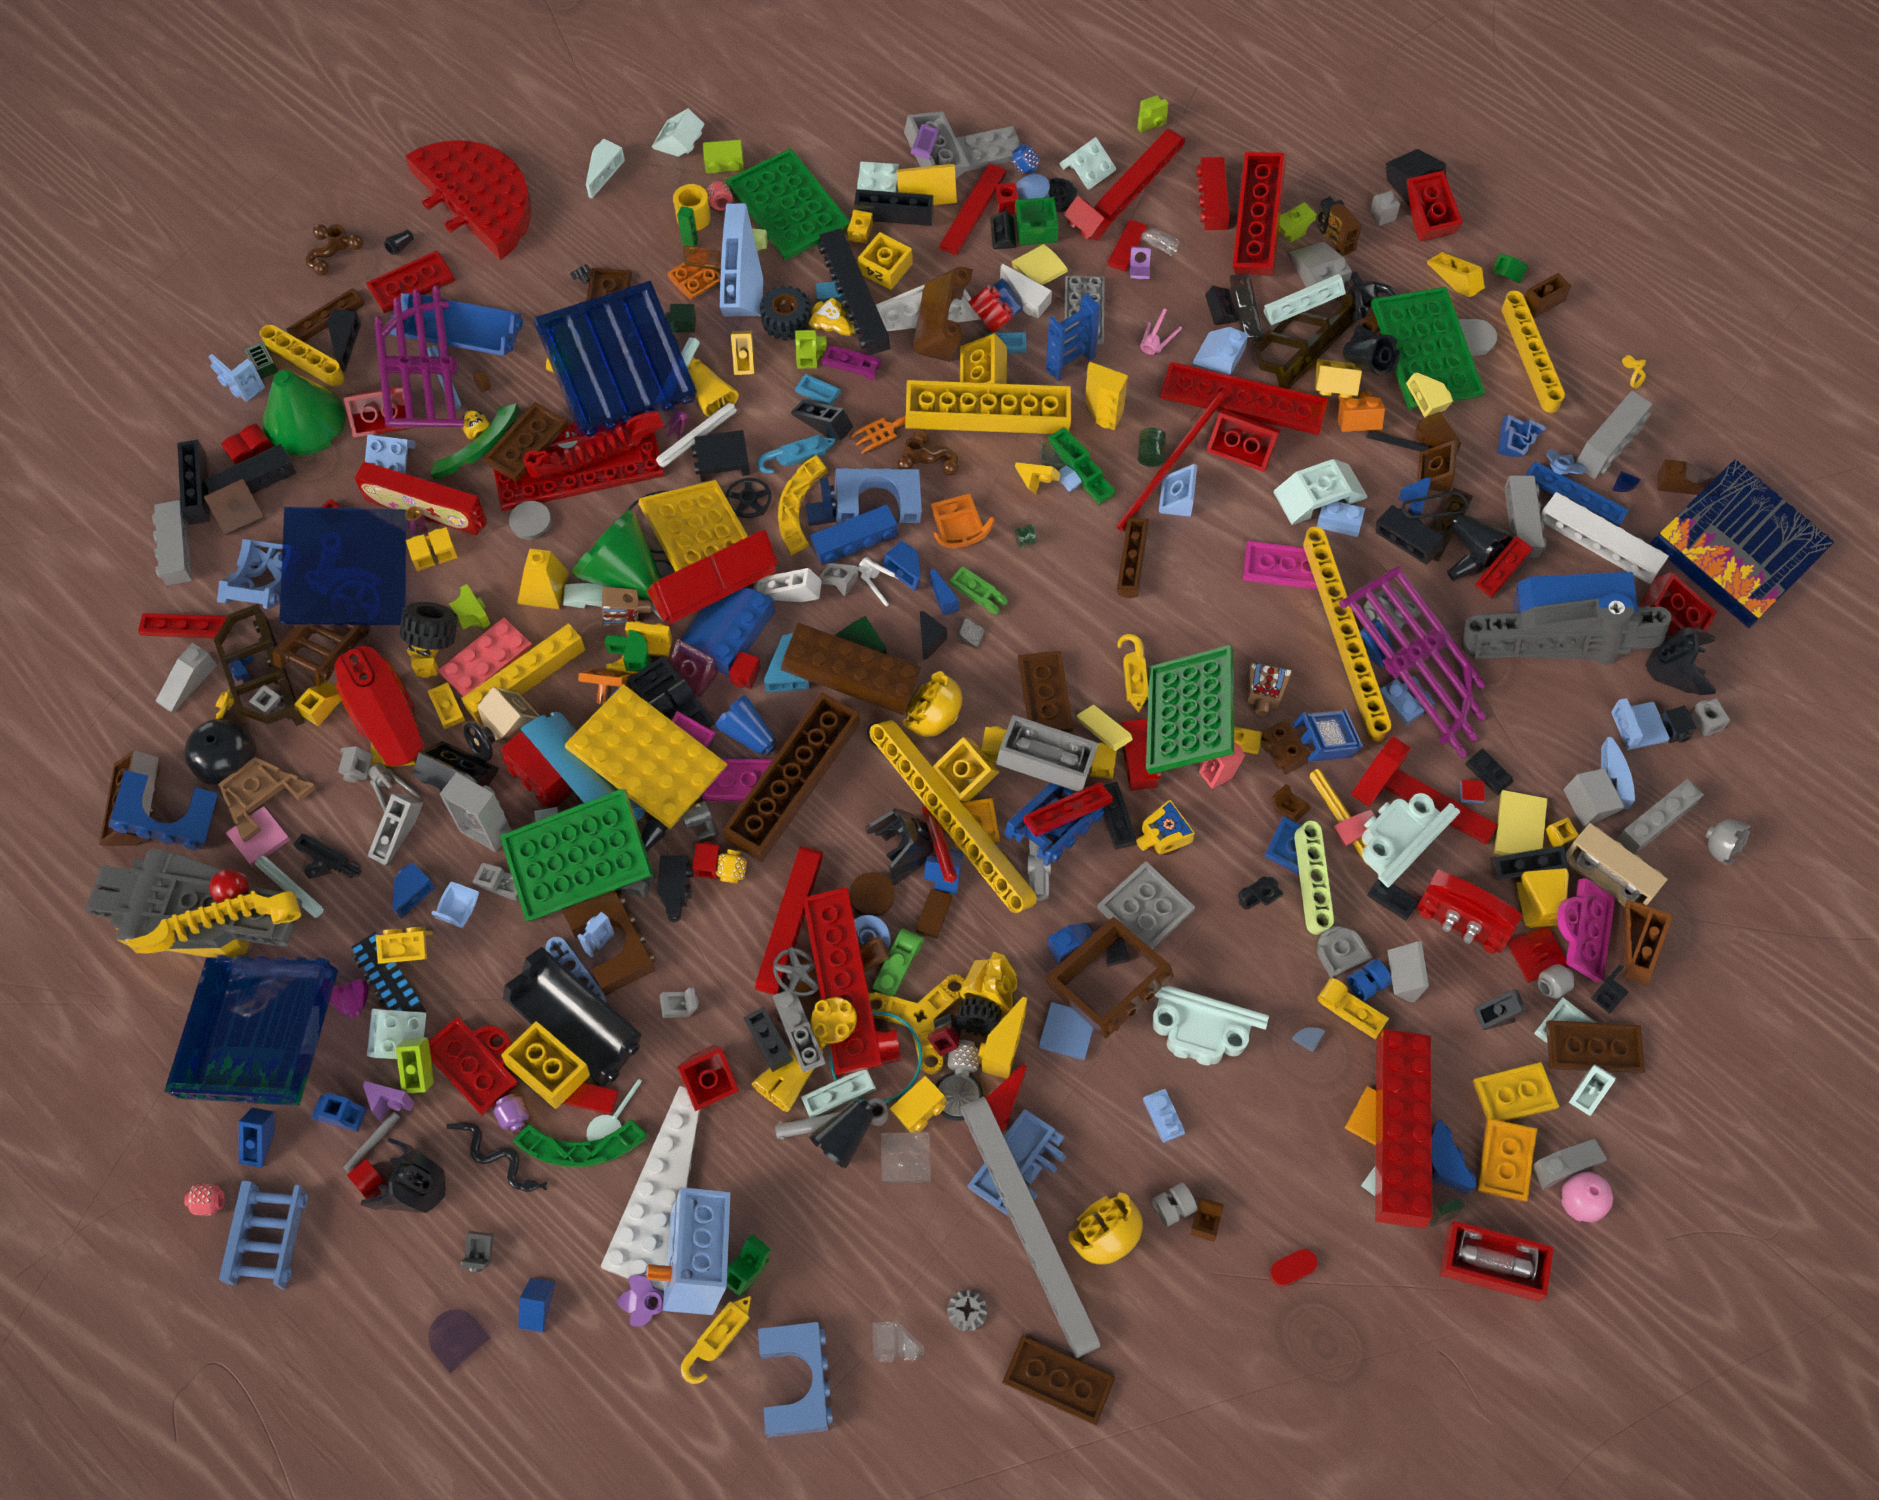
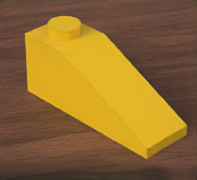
M1444 252L1427 260V264L1456 292L1471 297L1485 289L1482 267Z

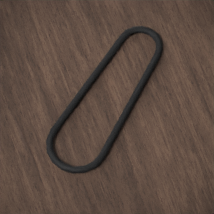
M1456 491L1412 499L1402 504V511L1409 518L1459 515L1466 513L1469 509L1466 497ZM1451 494L1460 496L1466 504V508L1463 511L1410 515L1405 510L1406 504Z

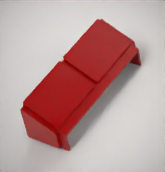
M766 530L754 533L653 583L647 593L663 622L667 621L669 627H671L674 622L769 575H774L777 572L775 566L778 562Z

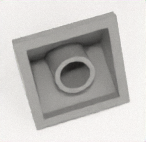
M1604 768L1577 774L1563 789L1583 829L1589 823L1593 825L1625 809Z
M1422 941L1387 950L1394 995L1409 1002H1415L1429 987Z

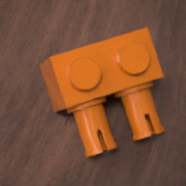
M1365 390L1361 391L1359 399L1340 397L1339 394L1338 399L1340 403L1337 421L1341 432L1382 430L1385 407L1381 397H1372V393L1369 390L1366 391L1367 395Z

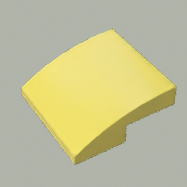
M1044 244L1012 261V266L1015 270L1042 286L1068 272L1067 267L1060 258Z

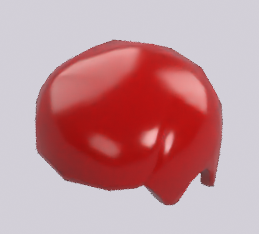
M225 869L217 872L212 877L209 893L213 900L218 903L225 902L224 900L227 898L232 900L238 898V895L248 893L249 880L241 872Z

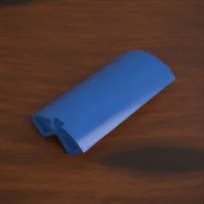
M401 293L402 312L414 306L413 293ZM420 294L422 304L434 302L432 296ZM441 298V301H448L449 308L443 309L447 345L502 356L508 354L509 351H513L518 331L523 327L522 313ZM435 310L423 312L426 341L439 344ZM415 315L403 320L406 338L418 340ZM396 327L390 332V335L397 336Z

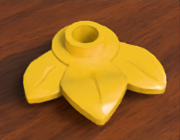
M230 688L221 693L216 703V707L220 708V710L216 714L215 719H223L226 709L230 710L234 703Z

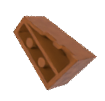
M1626 900L1623 910L1624 975L1626 979L1646 986L1649 985L1673 915Z

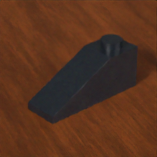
M333 309L331 317H328L327 327L329 328L336 360L342 372H345L361 327V322L355 311Z
M803 399L791 411L792 416L828 438L841 441L853 428L843 408Z

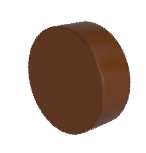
M478 371L473 374L475 384L482 392L490 389L489 379L484 372Z

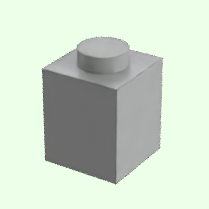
M1392 191L1374 196L1370 213L1378 226L1396 220L1400 203Z

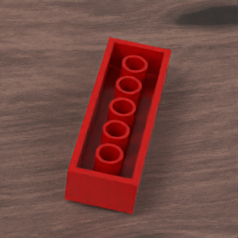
M1245 152L1232 265L1235 274L1274 276L1286 169L1285 153Z

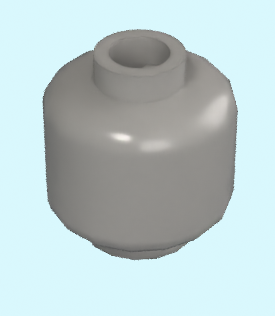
M1554 964L1540 973L1538 987L1545 996L1553 999L1560 998L1574 988V974L1569 968L1561 964Z

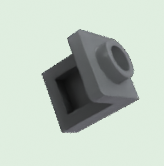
M469 1231L466 1237L465 1258L461 1260L460 1266L468 1267V1271L480 1272L491 1264L494 1234Z

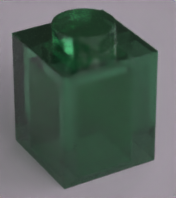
M670 304V312H666V323L670 324L671 332L695 333L696 311L694 304Z

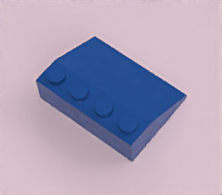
M743 588L702 608L676 645L675 650L730 677L729 671L738 652H748L775 613L773 599L756 590Z

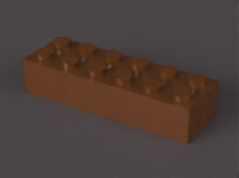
M799 622L796 625L781 666V671L901 715L905 714L921 670L919 666Z

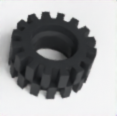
M972 996L961 1001L956 1021L962 1030L966 1029L967 1033L974 1032L973 1035L977 1036L980 1033L981 1036H985L986 1033L989 1035L1000 1023L1002 1010H1000L999 1005L995 1006L996 1003L994 1001L989 1002L987 998L981 1000V997L978 996L977 999H974Z

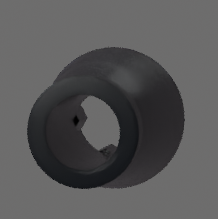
M405 230L404 232L387 237L386 241H384V247L389 254L398 255L414 240V237L409 230Z
M1473 553L1470 555L1465 554L1451 569L1447 570V574L1452 581L1477 573L1478 569L1481 568V564Z
M654 818L647 822L641 836L646 853L666 835L665 831L668 829Z

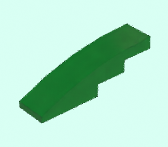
M1065 427L1048 437L1049 442L1061 460L1076 472L1082 480L1081 486L1099 506L1115 496L1116 490L1103 478V471L1090 459V453Z

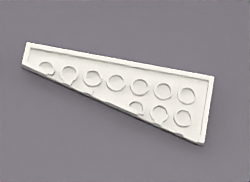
M679 1086L600 1266L606 1271L627 1279L632 1275L646 1277L648 1264L666 1266L670 1213L675 1200H677L680 1188H688L687 1183L700 1110L694 1111L684 1087ZM651 1280L655 1289L664 1292L665 1281Z

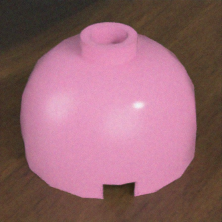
M1580 1172L1570 1177L1561 1190L1562 1206L1567 1214L1577 1221L1595 1223L1604 1218L1612 1207L1614 1199L1612 1188L1598 1174Z

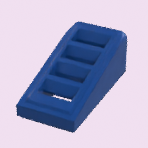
M931 569L930 584L942 615L958 612V598L937 571Z

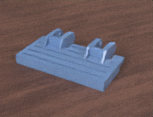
M1026 1109L1022 1111L1004 1136L1024 1181L1029 1185L1035 1180L1042 1167L1051 1173L1057 1171L1056 1166L1052 1162L1041 1156L1044 1151L1061 1162L1066 1158L1063 1152L1048 1143L1051 1141L1059 1147L1064 1140V1136ZM984 1163L968 1184V1189L1008 1216L1009 1214ZM1027 1186L1033 1200H1036L1038 1195Z

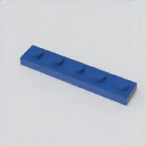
M1534 461L1525 475L1535 476V483L1543 491L1551 495L1557 492L1566 496L1569 500L1605 518L1617 527L1620 526L1629 511L1575 481L1555 473L1550 468Z

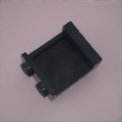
M743 430L694 437L695 445L692 446L693 458L698 460V462L694 463L696 475L700 474L701 482L705 481V475L727 471L741 470L742 476L750 475Z

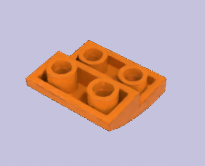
M700 253L670 270L667 274L674 285L690 300L721 282V275L712 264L709 265Z

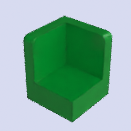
M1500 253L1491 272L1520 283L1528 265L1515 257Z

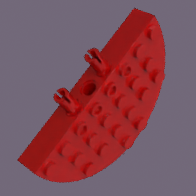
M465 140L433 143L415 149L405 155L410 172L432 192L429 196L421 199L423 206L429 211L442 202L454 214L452 218L444 222L446 229L450 233L465 225L500 260L516 248L522 235L526 234L529 227L532 207L525 178L518 165L509 156L492 146Z

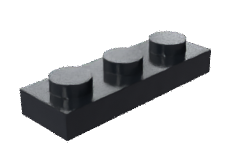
M1118 782L1103 785L1113 797L1112 803L1104 806L1103 811L1115 850L1137 845V838Z
M765 1007L743 1018L772 1072L793 1062L792 1056Z

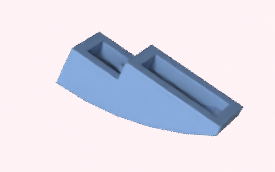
M1607 737L1601 746V769L1604 768L1625 809L1629 810L1635 801L1632 775L1620 748L1612 737Z

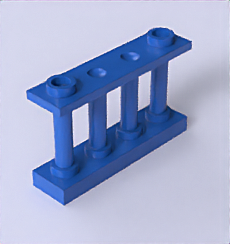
M1088 293L1081 297L1080 310L1059 323L1053 316L1049 317L1046 371L1058 381L1062 379V367L1080 355L1085 356L1089 361L1096 357L1101 306ZM1079 321L1078 324H1076L1069 330L1065 331L1066 328L1070 327L1071 325ZM1078 334V336L1064 344L1065 341ZM1077 346L1075 350H1073L1072 352L1068 353L1063 357L1065 353H1067L1068 351Z

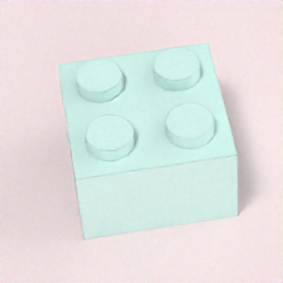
M860 162L857 189L898 192L896 170L899 169V164Z

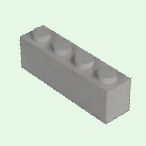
M1509 476L1504 489L1510 534H1512L1513 539L1515 536H1518L1533 547V551L1527 558H1539L1542 551L1546 549V538L1542 534L1544 521L1540 519L1541 502H1538L1537 498L1539 485L1535 483V476Z
M180 500L155 504V513L152 514V520L156 526V531H153L154 540L157 543V548L154 549L155 557L158 561L156 574L158 578H162L166 586L192 581L188 524L181 512Z
M1686 779L1625 828L1616 841L1636 855L1695 807L1704 794Z

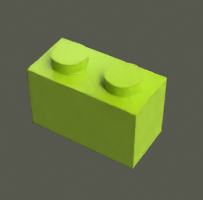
M741 140L703 143L706 173L744 170Z
M428 1037L404 1039L396 1047L401 1089L406 1093L426 1092L434 1084Z

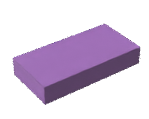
M921 124L911 154L929 160L940 130Z

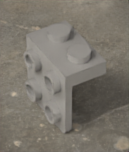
M1394 589L1413 617H1419L1421 611L1413 602L1407 601L1398 590ZM1381 590L1374 594L1399 629L1402 630L1407 622L1386 593ZM1367 601L1362 608L1371 621L1373 619L1380 620L1390 642L1394 641V635L1369 601Z

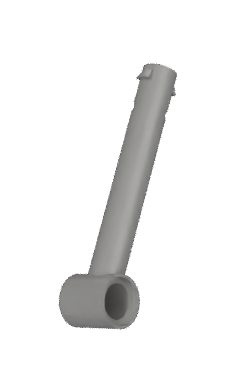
M879 1098L869 1100L868 1103L873 1108L883 1109V1113L880 1116L873 1117L871 1124L875 1126L883 1125L889 1117L885 1102ZM837 1113L796 1120L794 1122L782 1123L781 1121L775 1125L777 1139L785 1140L786 1137L814 1132Z

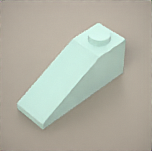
M602 139L592 151L586 180L589 198H593L625 161L622 147L606 139Z

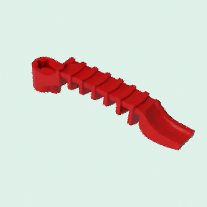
M657 411L643 413L627 421L626 432H623L619 426L615 427L618 436L613 437L608 432L606 433L607 440L602 441L600 438H597V444L592 446L590 442H587L586 448L582 450L577 445L573 453L565 449V456L562 457L557 452L547 453L546 451L538 452L532 450L524 455L523 462L528 474L533 478H539L549 473H560L563 476L566 472H574L580 467L586 468L589 464H597L602 459L607 460L612 455H619L624 450L629 451L631 447L639 445L646 435L665 426Z

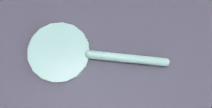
M641 1079L636 1081L613 1116L601 1115L590 1122L587 1128L588 1141L604 1138L606 1135L622 1127L617 1117L641 1084Z

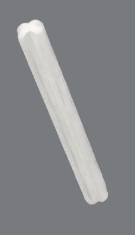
M728 403L656 458L658 465L662 467L667 466L695 444L694 437L707 435L736 413L735 406Z

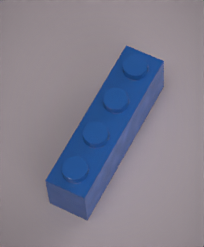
M884 505L811 534V547L822 566L827 563H833L844 556H851L864 548H871L884 540H891L898 535V526L888 505Z

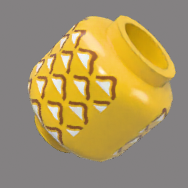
M727 850V854L719 855L716 875L720 877V881L738 884V880L744 879L747 859L740 856V851Z

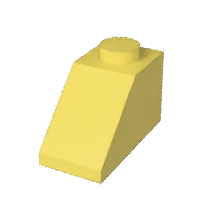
M1416 372L1406 383L1425 418L1445 411L1453 402L1451 393L1447 390L1444 383Z

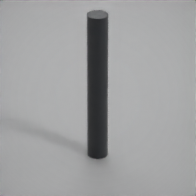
M1371 430L1367 434L1369 439L1419 452L1429 449V445Z

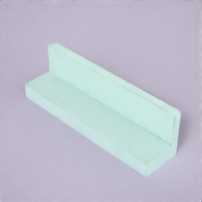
M1337 274L1264 306V315L1270 325H1274L1346 294L1340 274Z

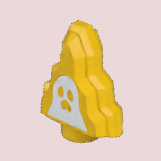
M830 298L825 303L819 301L812 309V317L808 323L815 329L822 328L825 331L834 330L838 334L845 336L854 334L852 323L846 318V312L842 309V304L837 299Z

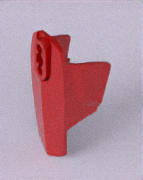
M359 646L339 656L334 665L337 677L336 688L342 705L358 733L364 736L366 740H370L387 766H401L412 762L418 757V753L423 751L425 745L413 718L416 716L414 713L415 705L398 672L388 660L383 659L372 647ZM353 656H358L357 664L350 661ZM368 675L366 680H360L361 676Z

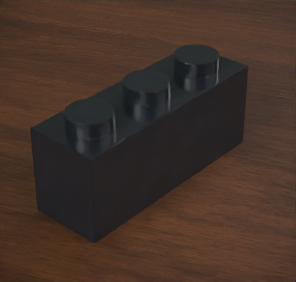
M1391 505L1376 521V534L1426 565L1443 549L1444 536L1439 531L1429 528L1419 519L1407 517L1401 508H1397L1394 505Z
M1553 846L1490 857L1494 880L1519 877L1527 871L1568 869L1564 846Z

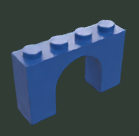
M125 770L108 827L113 828L114 831L119 833L131 832L137 834L140 838H156L165 844L176 843L184 845L189 850H202L218 793L195 787L187 814L177 822L160 823L151 819L145 813L142 806V797L148 775Z

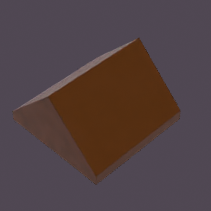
M1453 440L1420 452L1417 481L1427 477L1431 478L1428 490L1449 492L1455 477L1458 442Z

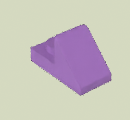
M367 1081L363 1084L371 1111L380 1122H382L389 1108L396 1111L401 1109L411 1111L415 1103L404 1091Z

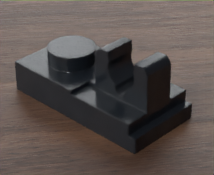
M1483 748L1465 764L1497 796L1514 782L1513 777Z

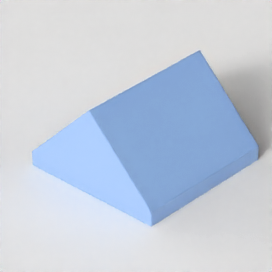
M1196 464L1175 471L1163 478L1159 504L1160 513L1191 517L1197 474Z

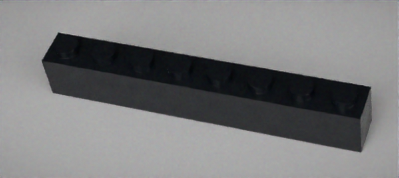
M842 228L819 234L820 243H818L820 255L824 254L823 260L826 268H830V278L836 282L834 283L836 292L842 295L840 296L843 308L847 307V317L849 321H853L854 334L859 335L860 348L865 349L867 356L890 350L889 334Z

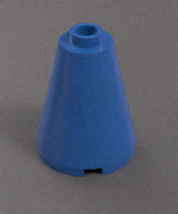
M743 695L730 705L731 709L727 713L724 712L720 716L715 726L721 732L759 755L764 753L768 755L775 749L776 745L774 743L776 739L750 698Z

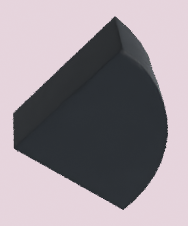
M1123 938L1116 940L1109 948L1106 957L1107 967L1129 962L1130 957Z

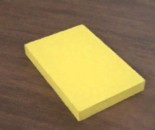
M1505 790L1501 791L1494 854L1505 855L1543 848L1547 798Z

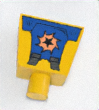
M1169 800L1143 822L1142 831L1144 835L1136 839V842L1142 851L1153 846L1157 853L1162 855L1191 844L1195 833L1173 802Z

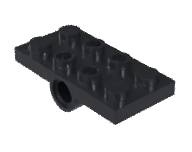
M664 655L627 679L638 696L668 719L672 720L678 711L707 728L714 725L713 719L696 699L690 686L683 678H680Z

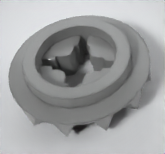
M971 1290L959 1291L950 1299L947 1307V1314L951 1324L961 1331L978 1329L987 1317L986 1301L979 1293ZM967 1300H969L970 1307L975 1311L971 1312L968 1320L965 1321L964 1312L957 1309L964 1308Z

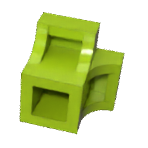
M1156 95L1141 101L1137 127L1140 133L1166 124L1169 105L1166 99L1160 100L1159 96Z
M816 330L795 331L797 369L817 368L819 358L824 356L827 349L826 336H816Z

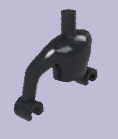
M1357 272L1351 275L1354 285L1348 289V293L1353 294L1357 310L1353 314L1355 320H1359L1361 316L1363 319L1367 316L1368 307L1372 306V300L1379 298L1377 292L1386 293L1389 296L1399 295L1387 284L1375 281H1362Z

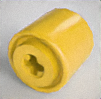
M686 184L675 191L673 203L677 222V214L681 206L693 208L697 231L708 226L711 221V212L706 190L696 184Z

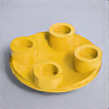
M835 997L820 1000L815 1004V1009L811 1016V1028L814 1035L820 1041L830 1044L839 1043L847 1039L854 1031L857 1015L854 1007L845 999Z

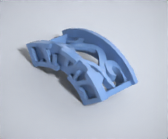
M243 539L240 555L236 563L239 568L236 573L231 572L227 578L219 580L217 602L229 603L233 600L263 604L264 609L275 607L288 591L296 566L301 561L300 547ZM259 546L269 547L267 554L260 550ZM276 549L287 550L284 561H280L282 558L281 552L277 553L273 558ZM268 568L275 581L255 588L250 578L260 576Z

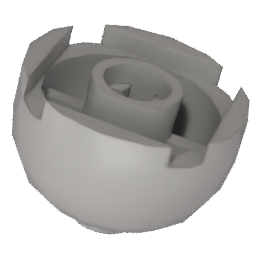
M1735 819L1720 821L1716 827L1712 825L1706 834V838L1709 839L1708 849L1710 854L1719 862L1731 866L1736 860L1731 857L1734 853H1741L1750 834L1748 828L1751 826Z

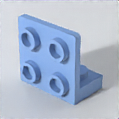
M213 354L208 356L212 362L211 368L219 375L217 377L218 381L224 387H230V391L236 398L241 397L247 402L265 388L256 368L249 359H246L231 371Z
M367 435L365 462L406 474L408 448L415 449L416 441Z
M1627 698L1620 699L1611 711L1627 750L1668 742L1670 739L1654 702L1631 706Z

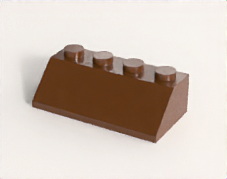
M133 750L114 763L99 845L135 846L145 840L138 837L135 833H119L108 826L125 770L148 775L142 797V806L145 813L151 817L153 813V807L151 806L152 798L157 790L155 781L160 772V766H158L159 757Z

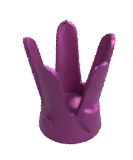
M675 411L671 420L662 428L665 429L670 424L667 437H671L680 426L677 439H681L684 427L690 420L688 414L685 413L686 411Z
M418 507L408 508L405 512V517L408 521V527L410 525L412 535H416V524L424 533H427L428 529L423 519L427 523L429 521L422 515L421 509Z

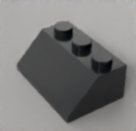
M442 741L418 753L413 776L420 779L424 784L439 788L442 792L456 772L462 776L469 775L477 782L476 784L483 787L484 785L489 786L499 768Z

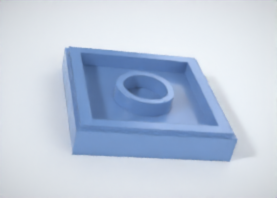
M1051 1002L1039 1048L1085 1061L1093 1027L1071 1007Z

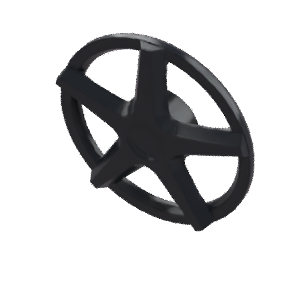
M743 478L734 482L728 488L725 495L728 502L729 497L740 500L737 509L735 510L733 507L732 509L736 516L742 518H753L763 515L772 501L770 488L763 481L755 478ZM745 481V488L741 493L731 492L734 486ZM751 481L760 483L765 487V490L755 492L752 489ZM768 495L767 503L762 508L757 499ZM747 506H751L757 511L750 514L741 513Z

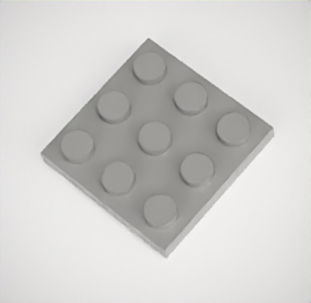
M1145 861L1098 904L1097 909L1109 920L1114 916L1153 950L1195 911V906Z

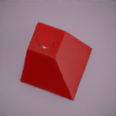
M712 1045L691 1055L677 1066L694 1111H698L739 1091L720 1046Z

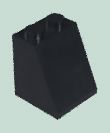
M1415 149L1386 163L1387 181L1409 207L1407 179L1443 170L1446 176V163L1420 149Z

